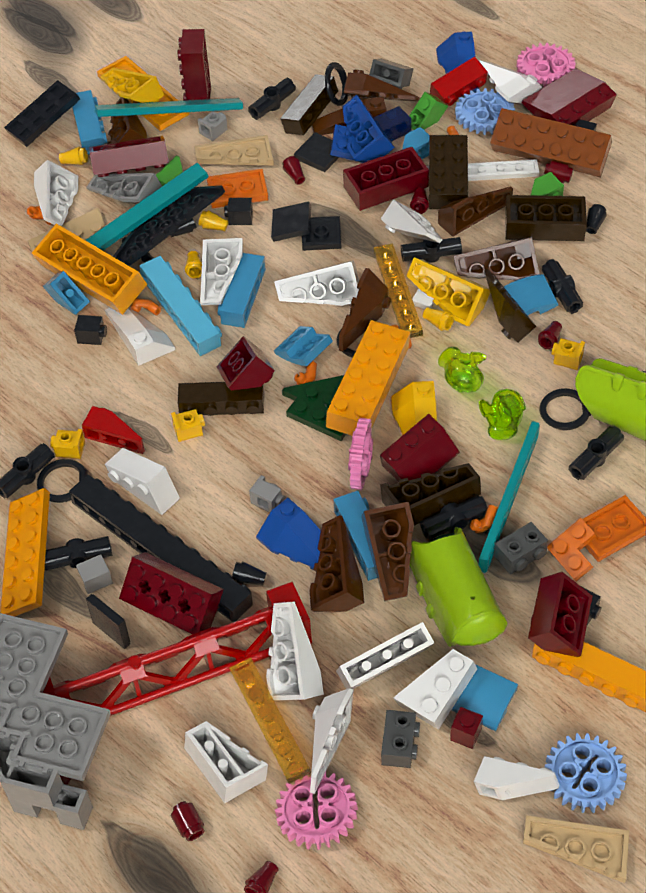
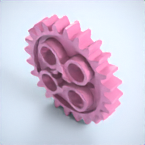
M539 43V46L536 47L532 44V49L526 47V51H521V55H518L517 72L536 77L538 79L537 82L545 87L547 84L574 70L576 64L575 57H572V53H568V49L562 50V46L557 48L555 44L549 46L546 43L543 46Z
M366 418L358 419L357 428L353 432L352 444L349 449L348 470H350L351 489L355 490L363 489L365 479L369 475L372 460V423L370 419Z
M305 772L303 773L302 780L293 777L295 784L286 783L287 791H280L281 799L276 800L278 808L275 809L276 817H278L277 823L278 826H281L282 834H287L289 842L296 838L298 847L303 842H306L307 849H310L313 843L320 850L321 843L324 842L329 848L331 845L330 840L332 839L340 843L339 835L347 837L346 828L353 829L352 820L357 819L356 810H358L357 802H355V793H351L350 784L345 785L344 778L336 781L335 773L328 778L325 772L317 788L320 827L315 829L313 793H310L311 777H308ZM328 795H332V796H333L332 798H329V799H325V798H324L325 796H328ZM301 798H308L305 801H299ZM327 818H334L333 821H325ZM303 820H309L306 824H300Z

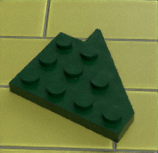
M344 375L283 388L282 395L294 400L286 411V416L342 441L346 434L327 428L326 417L327 410Z

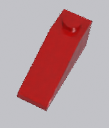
M91 407L82 423L85 438L125 448L136 453H144L142 438L116 414L106 408Z

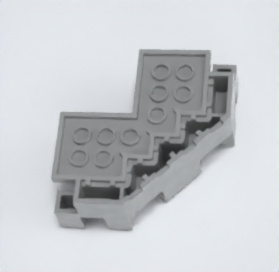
M0 613V783L14 812L37 818L41 808L56 812L60 824L84 830L93 809L88 792L84 789L63 784L60 775L84 781L111 715L110 710L43 693L68 636L67 629Z

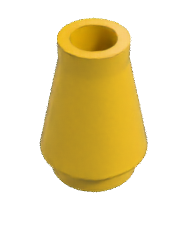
M79 146L64 153H59L60 163L83 165L88 162L86 148Z
M203 210L198 225L202 226L203 229L225 232L229 221L209 210Z
M190 251L187 254L185 273L194 279L201 277L202 261L198 252Z
M427 307L423 312V319L428 320L441 331L449 330L453 325L454 316L449 311Z

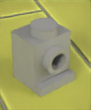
M212 111L203 119L199 118V134L214 141L228 130L226 116L222 112L216 113Z
M262 475L249 490L251 504L269 513L286 498L282 495L281 489L276 484L266 482L265 477Z

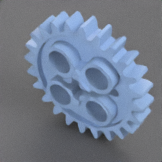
M486 88L482 92L477 89L476 93L470 90V95L465 93L464 98L460 97L459 102H456V120H459V125L463 124V129L469 127V132L476 130V134L480 131L484 135L487 132L493 134L501 108L515 111L514 103L506 101L498 92L494 93V89H491L490 92H487Z
M576 733L575 740H572L569 736H566L565 744L559 740L557 748L552 747L551 755H547V764L544 767L555 772L560 785L559 789H555L554 799L562 797L563 806L570 802L572 803L571 810H574L578 805L582 813L585 812L586 807H590L592 813H595L597 805L602 810H605L606 802L613 805L614 797L619 799L621 796L620 790L625 788L626 783L623 781H626L627 773H624L626 764L620 763L623 756L615 755L616 747L607 748L608 740L602 744L599 743L598 735L594 740H590L589 733H586L585 739H581L580 735ZM582 754L585 755L587 758L580 759L576 755ZM594 757H598V758L592 763L591 768H590V772H588V771L586 772V770H587V768L589 767V765H590L592 759H593ZM598 768H604V769H606L608 772H607V773H602V772L598 771L597 769H598ZM562 773H571L573 777H565ZM581 773L584 774L578 787L573 789L572 787L578 783ZM590 786L595 791L589 792L586 791L583 787Z

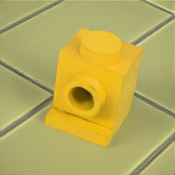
M561 338L559 343H554L551 355H554L553 364L578 370L584 355L585 342L577 343Z
M196 409L179 414L171 413L178 442L203 436L204 418L202 414L198 415Z
M58 430L56 435H52L50 446L54 449L55 456L81 459L85 446L83 430Z

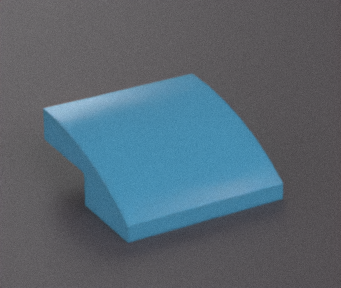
M544 274L526 277L504 286L527 315L536 311L543 314L559 305Z
M299 326L274 352L291 363L308 366L333 340L329 334H316L313 327Z
M476 665L477 671L455 703L452 711L458 713L459 708L463 707L483 715L482 725L497 731L507 712V707L518 689V684Z

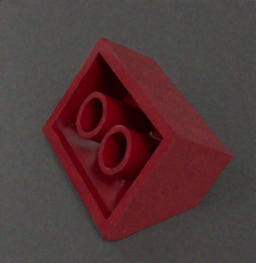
M244 336L217 365L219 373L231 391L261 387L264 383L271 380L275 371L262 350Z
M427 414L380 454L382 466L399 482L400 479L408 478V481L421 478V474L425 473L436 474L455 458L460 451L444 427L430 414Z
M564 572L541 578L528 639L545 651L580 657L593 596Z

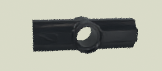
M287 77L276 86L265 88L264 95L248 107V112L252 115V118L258 120L269 111L278 110L281 106V101L296 90V85Z
M460 237L442 239L441 243L423 240V242L401 245L403 262L412 261L415 257L433 263L442 256L462 254Z
M554 259L548 260L542 265V272L547 278L555 298H559L567 312L571 314L578 312L583 307V301L575 290L572 276L566 275L559 262Z
M609 426L598 438L589 441L587 449L569 465V471L572 476L577 480H584L596 467L602 466L605 463L606 457L624 440L621 430L616 426Z
M40 444L26 457L15 459L12 465L13 468L0 478V496L4 499L9 498L22 485L31 484L35 480L36 473L55 457L46 444Z
M478 495L458 505L455 502L445 505L440 513L420 521L423 535L426 539L430 540L450 530L454 532L455 527L464 529L468 522L486 514L488 508L486 501L482 496Z
M109 536L88 541L75 538L69 540L66 546L46 550L45 570L65 566L77 568V564L100 554L103 558L113 556Z

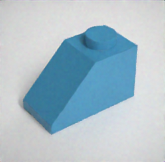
M421 127L405 134L402 150L413 147L421 159L429 156V134Z
M64 271L55 274L43 285V288L58 304L74 315L90 302Z

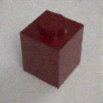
M460 707L451 726L450 741L474 749L482 730L483 715Z

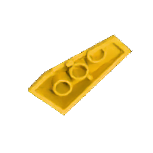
M112 67L100 77L117 95L125 99L148 103L158 102L164 96L156 76Z
M415 257L406 275L422 292L434 298L433 302L443 311H449L454 316L455 321L466 326H470L484 309L490 295L489 288Z
M434 381L411 382L391 396L392 415L395 421H397L402 435L427 414H430L437 421Z

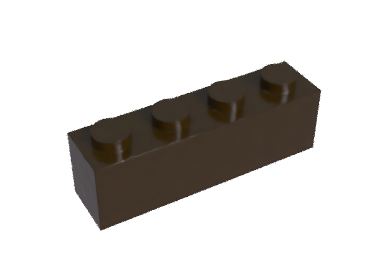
M315 74L280 118L285 133L305 135L331 100L325 86V75ZM331 76V88L333 94L336 95L338 88L334 76Z
M225 382L178 383L179 413L196 409L198 415L208 416L264 413V387L262 385L256 388L231 391Z

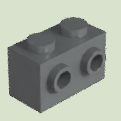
M383 58L373 59L369 75L402 89L403 87L410 86L414 68Z
M530 522L496 542L494 557L511 575L517 570L522 571L532 561L543 558L547 553L548 539Z
M386 710L381 765L411 768L412 759L417 760L418 745L414 744V737H419L420 722H416L415 712Z

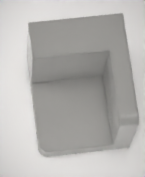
M101 554L76 565L87 594L113 584L110 571Z

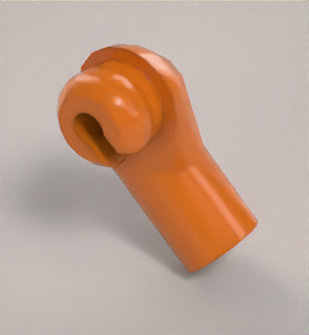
M136 298L130 306L136 312H140L142 307L154 315H158L161 312V307L149 299Z
M312 361L306 366V373L299 372V374L295 375L294 380L297 382V385L309 383L316 379V362Z
M488 505L485 517L480 521L473 519L470 523V529L478 534H482L490 529L498 507Z

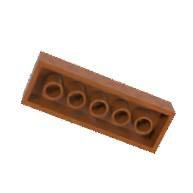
M501 108L490 145L494 151L529 160L537 159V162L550 164L553 160L570 165V168H574L573 171L601 178L612 145V137L610 134Z

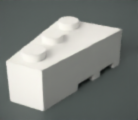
M122 448L105 463L109 472L108 477L114 483H118L161 515L180 499L166 467L125 448Z
M452 649L393 698L400 707L409 712H415L418 718L439 730L477 671V667L473 660Z
M207 721L185 732L184 749L224 804L266 780L268 764L263 760L260 762L251 756L246 748L243 747L241 749L231 742L230 737Z

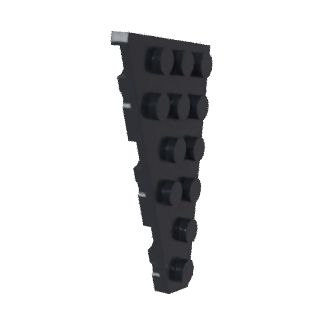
M222 185L194 187L132 230L113 257L131 266L225 193Z

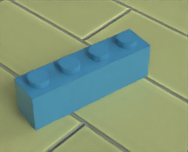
M91 90L76 93L80 100L72 108L82 148L85 147L87 154L90 155L89 147L104 145L108 142L106 133H102L105 131L103 121H99L101 117H98L95 113V105H98L97 97H93Z
M243 253L223 303L218 306L221 324L245 328L266 271L265 256Z
M355 491L333 499L334 513L336 517L339 515L343 516L352 549L367 580L370 581L377 578L361 518L363 511L369 510L366 498H362L359 491Z

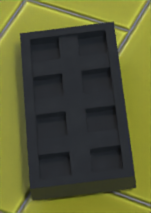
M57 80L4 128L11 136L27 147L73 107L80 98L78 94Z

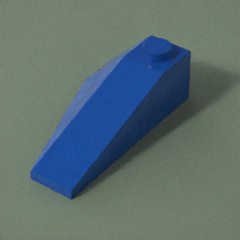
M472 32L453 33L436 48L438 63L440 66H443L446 74L471 58L476 57ZM477 87L472 91L476 93L479 88Z
M358 95L354 96L343 106L344 122L347 126V131H345L348 138L347 149L355 161L374 160L389 154L395 148Z
M287 498L271 510L256 539L271 552L277 555L279 553L283 554L293 562L297 563L299 561L306 564L312 570L314 569V564L318 563L320 555L318 544L321 530L300 507Z

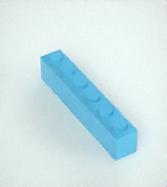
M158 256L139 265L141 276L146 281L147 287L199 356L220 347L221 330L218 326L212 324L209 314L203 312L199 301L193 299L189 288L183 286L181 278L178 274L173 273L169 262H165L161 256Z

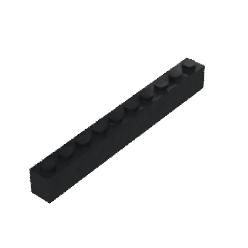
M87 474L69 490L72 503L140 554L146 552L224 589L217 611L230 621L236 622L253 605L252 593L246 585L238 584L229 573H223L214 562L205 560L196 549H190L181 538L172 536L163 525H157L148 514L139 512L130 501H124L115 490L106 488L98 478L94 479Z

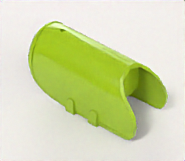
M602 358L594 360L591 365L582 366L575 378V387L580 400L593 418L612 427L616 426L621 431L646 441V373L639 371L637 367L631 365L627 367Z
M455 527L454 535L432 542L419 543L412 541L410 568L417 581L416 590L419 596L424 597L427 604L426 612L428 617L434 619L449 647L456 646V644L460 646H475L485 644L502 634L508 623L495 600L462 529Z

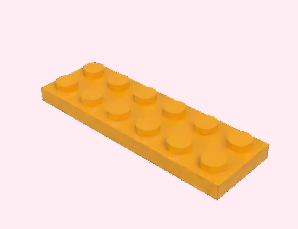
M127 56L97 71L99 78L112 67L147 74ZM161 86L164 96L158 102L179 101ZM128 99L129 103H140ZM189 112L146 114L142 116L161 131L188 116Z
M45 488L10 502L0 613L15 617L42 606L50 492Z

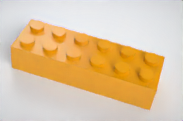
M57 223L32 252V255L43 267L55 274L64 271L79 289L122 315L147 285L137 270Z
M370 321L327 410V428L353 436V432L357 428L358 419L360 418L370 419L372 423L371 428L373 427L409 348V331L377 321Z

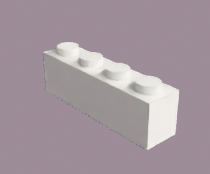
M421 622L339 666L336 672L346 689H354L427 650L434 644V641L424 623Z

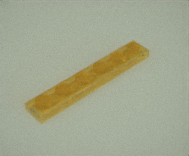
M393 244L374 247V255L383 282L388 287V297H391V305L399 329L409 331L410 338L423 336V329Z
M249 658L230 667L231 674L288 784L310 774L311 771L252 659Z

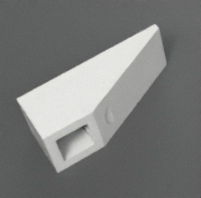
M484 756L474 780L479 795L499 800L559 789L560 786L555 772H552L550 769H538L529 767L522 762L512 763L500 757L491 758Z

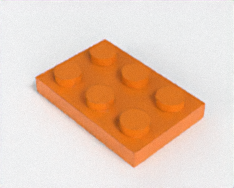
M263 169L215 175L207 178L208 186L222 185L225 190L222 196L211 203L212 209L228 206L229 198H252V203L268 200Z
M626 495L583 518L584 522L597 535L596 538L585 546L597 562L646 535V517Z

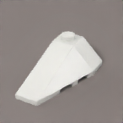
M479 60L488 71L489 81L496 84V91L508 102L522 104V100L542 88L537 82L538 79L532 75H525L491 62Z
M348 688L324 697L321 705H317L314 709L312 719L315 720L310 793L315 794L350 724L353 689Z

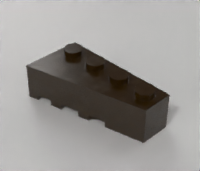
M469 463L442 469L441 473L421 474V478L409 481L408 478L400 479L399 483L380 484L382 502L385 506L409 502L414 526L419 524L420 521L440 513L441 509L449 503L455 502L458 505L481 495L480 476Z

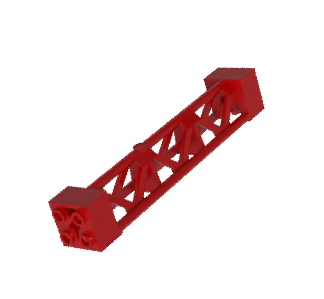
M292 581L267 590L268 607L258 610L252 616L222 627H211L185 637L178 643L148 654L132 655L129 658L113 663L107 669L77 680H66L53 686L49 677L43 693L110 710V716L271 657L268 655L269 648L259 651V649L272 635L271 625L274 603L295 601L311 644L310 618ZM263 622L266 623L267 627L246 651L218 645L217 639L227 638L244 632L252 626ZM194 648L195 654L175 677L146 672L144 669L146 665L165 661L178 656L181 652ZM210 652L233 657L236 660L214 668ZM204 657L209 670L187 678L189 673ZM121 676L122 680L102 704L70 698L69 694L80 689L86 690L105 683L110 678ZM137 679L163 684L164 687L142 695ZM132 682L137 697L114 705L116 700Z

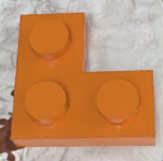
M580 518L547 546V549L576 582L593 568L580 550L596 538L597 535Z

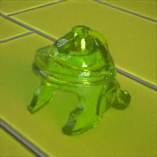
M453 346L446 348L441 353L438 364L445 369V379L452 388L460 393H470L479 390L483 384L484 375L477 365L486 360L485 354L480 352L461 353L460 349Z
M512 389L498 391L494 395L491 405L484 399L479 401L480 412L483 417H486L490 425L488 427L489 436L495 440H508L517 434L518 426L523 417V411L526 410L525 402L517 391Z

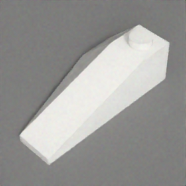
M47 160L34 172V188L43 219L53 225L57 223L62 226L68 214V209L74 201L73 198L78 192V175Z
M394 199L381 217V220L386 224L385 228L392 233L397 231L403 235L437 243L442 241L438 233L434 231V227L430 226L431 223L422 214Z
M243 238L203 240L201 305H221L243 255Z
M354 260L274 281L279 301L343 306L351 304L353 297L357 298L359 291L357 289L359 278Z
M130 307L123 315L112 308L105 309L106 315L138 366L175 350L173 343L166 333Z
M295 601L274 603L271 632L274 635L273 646L269 647L268 654L272 656L271 666L267 669L266 674L269 701L305 700L324 695L321 670Z

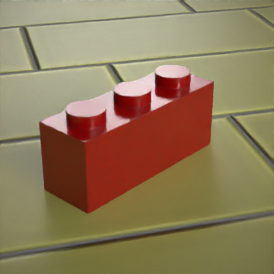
M473 57L432 82L430 94L438 97L446 105L451 106L460 97H464L465 93L469 95L470 90L482 87L486 83L488 71L476 57Z

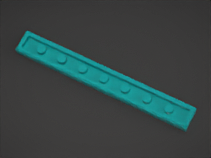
M239 98L95 105V113L98 117L243 109V102Z
M195 163L85 241L104 251L209 177L207 172L198 163Z
M531 422L479 557V566L483 573H486L489 569L494 555L495 543L500 540L539 437L540 424L538 422Z

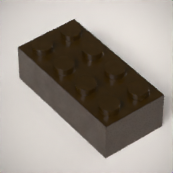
M429 135V209H441L453 201L468 198L467 135Z
M506 195L505 240H520L532 237L533 240L545 241L585 240L587 225L585 196Z

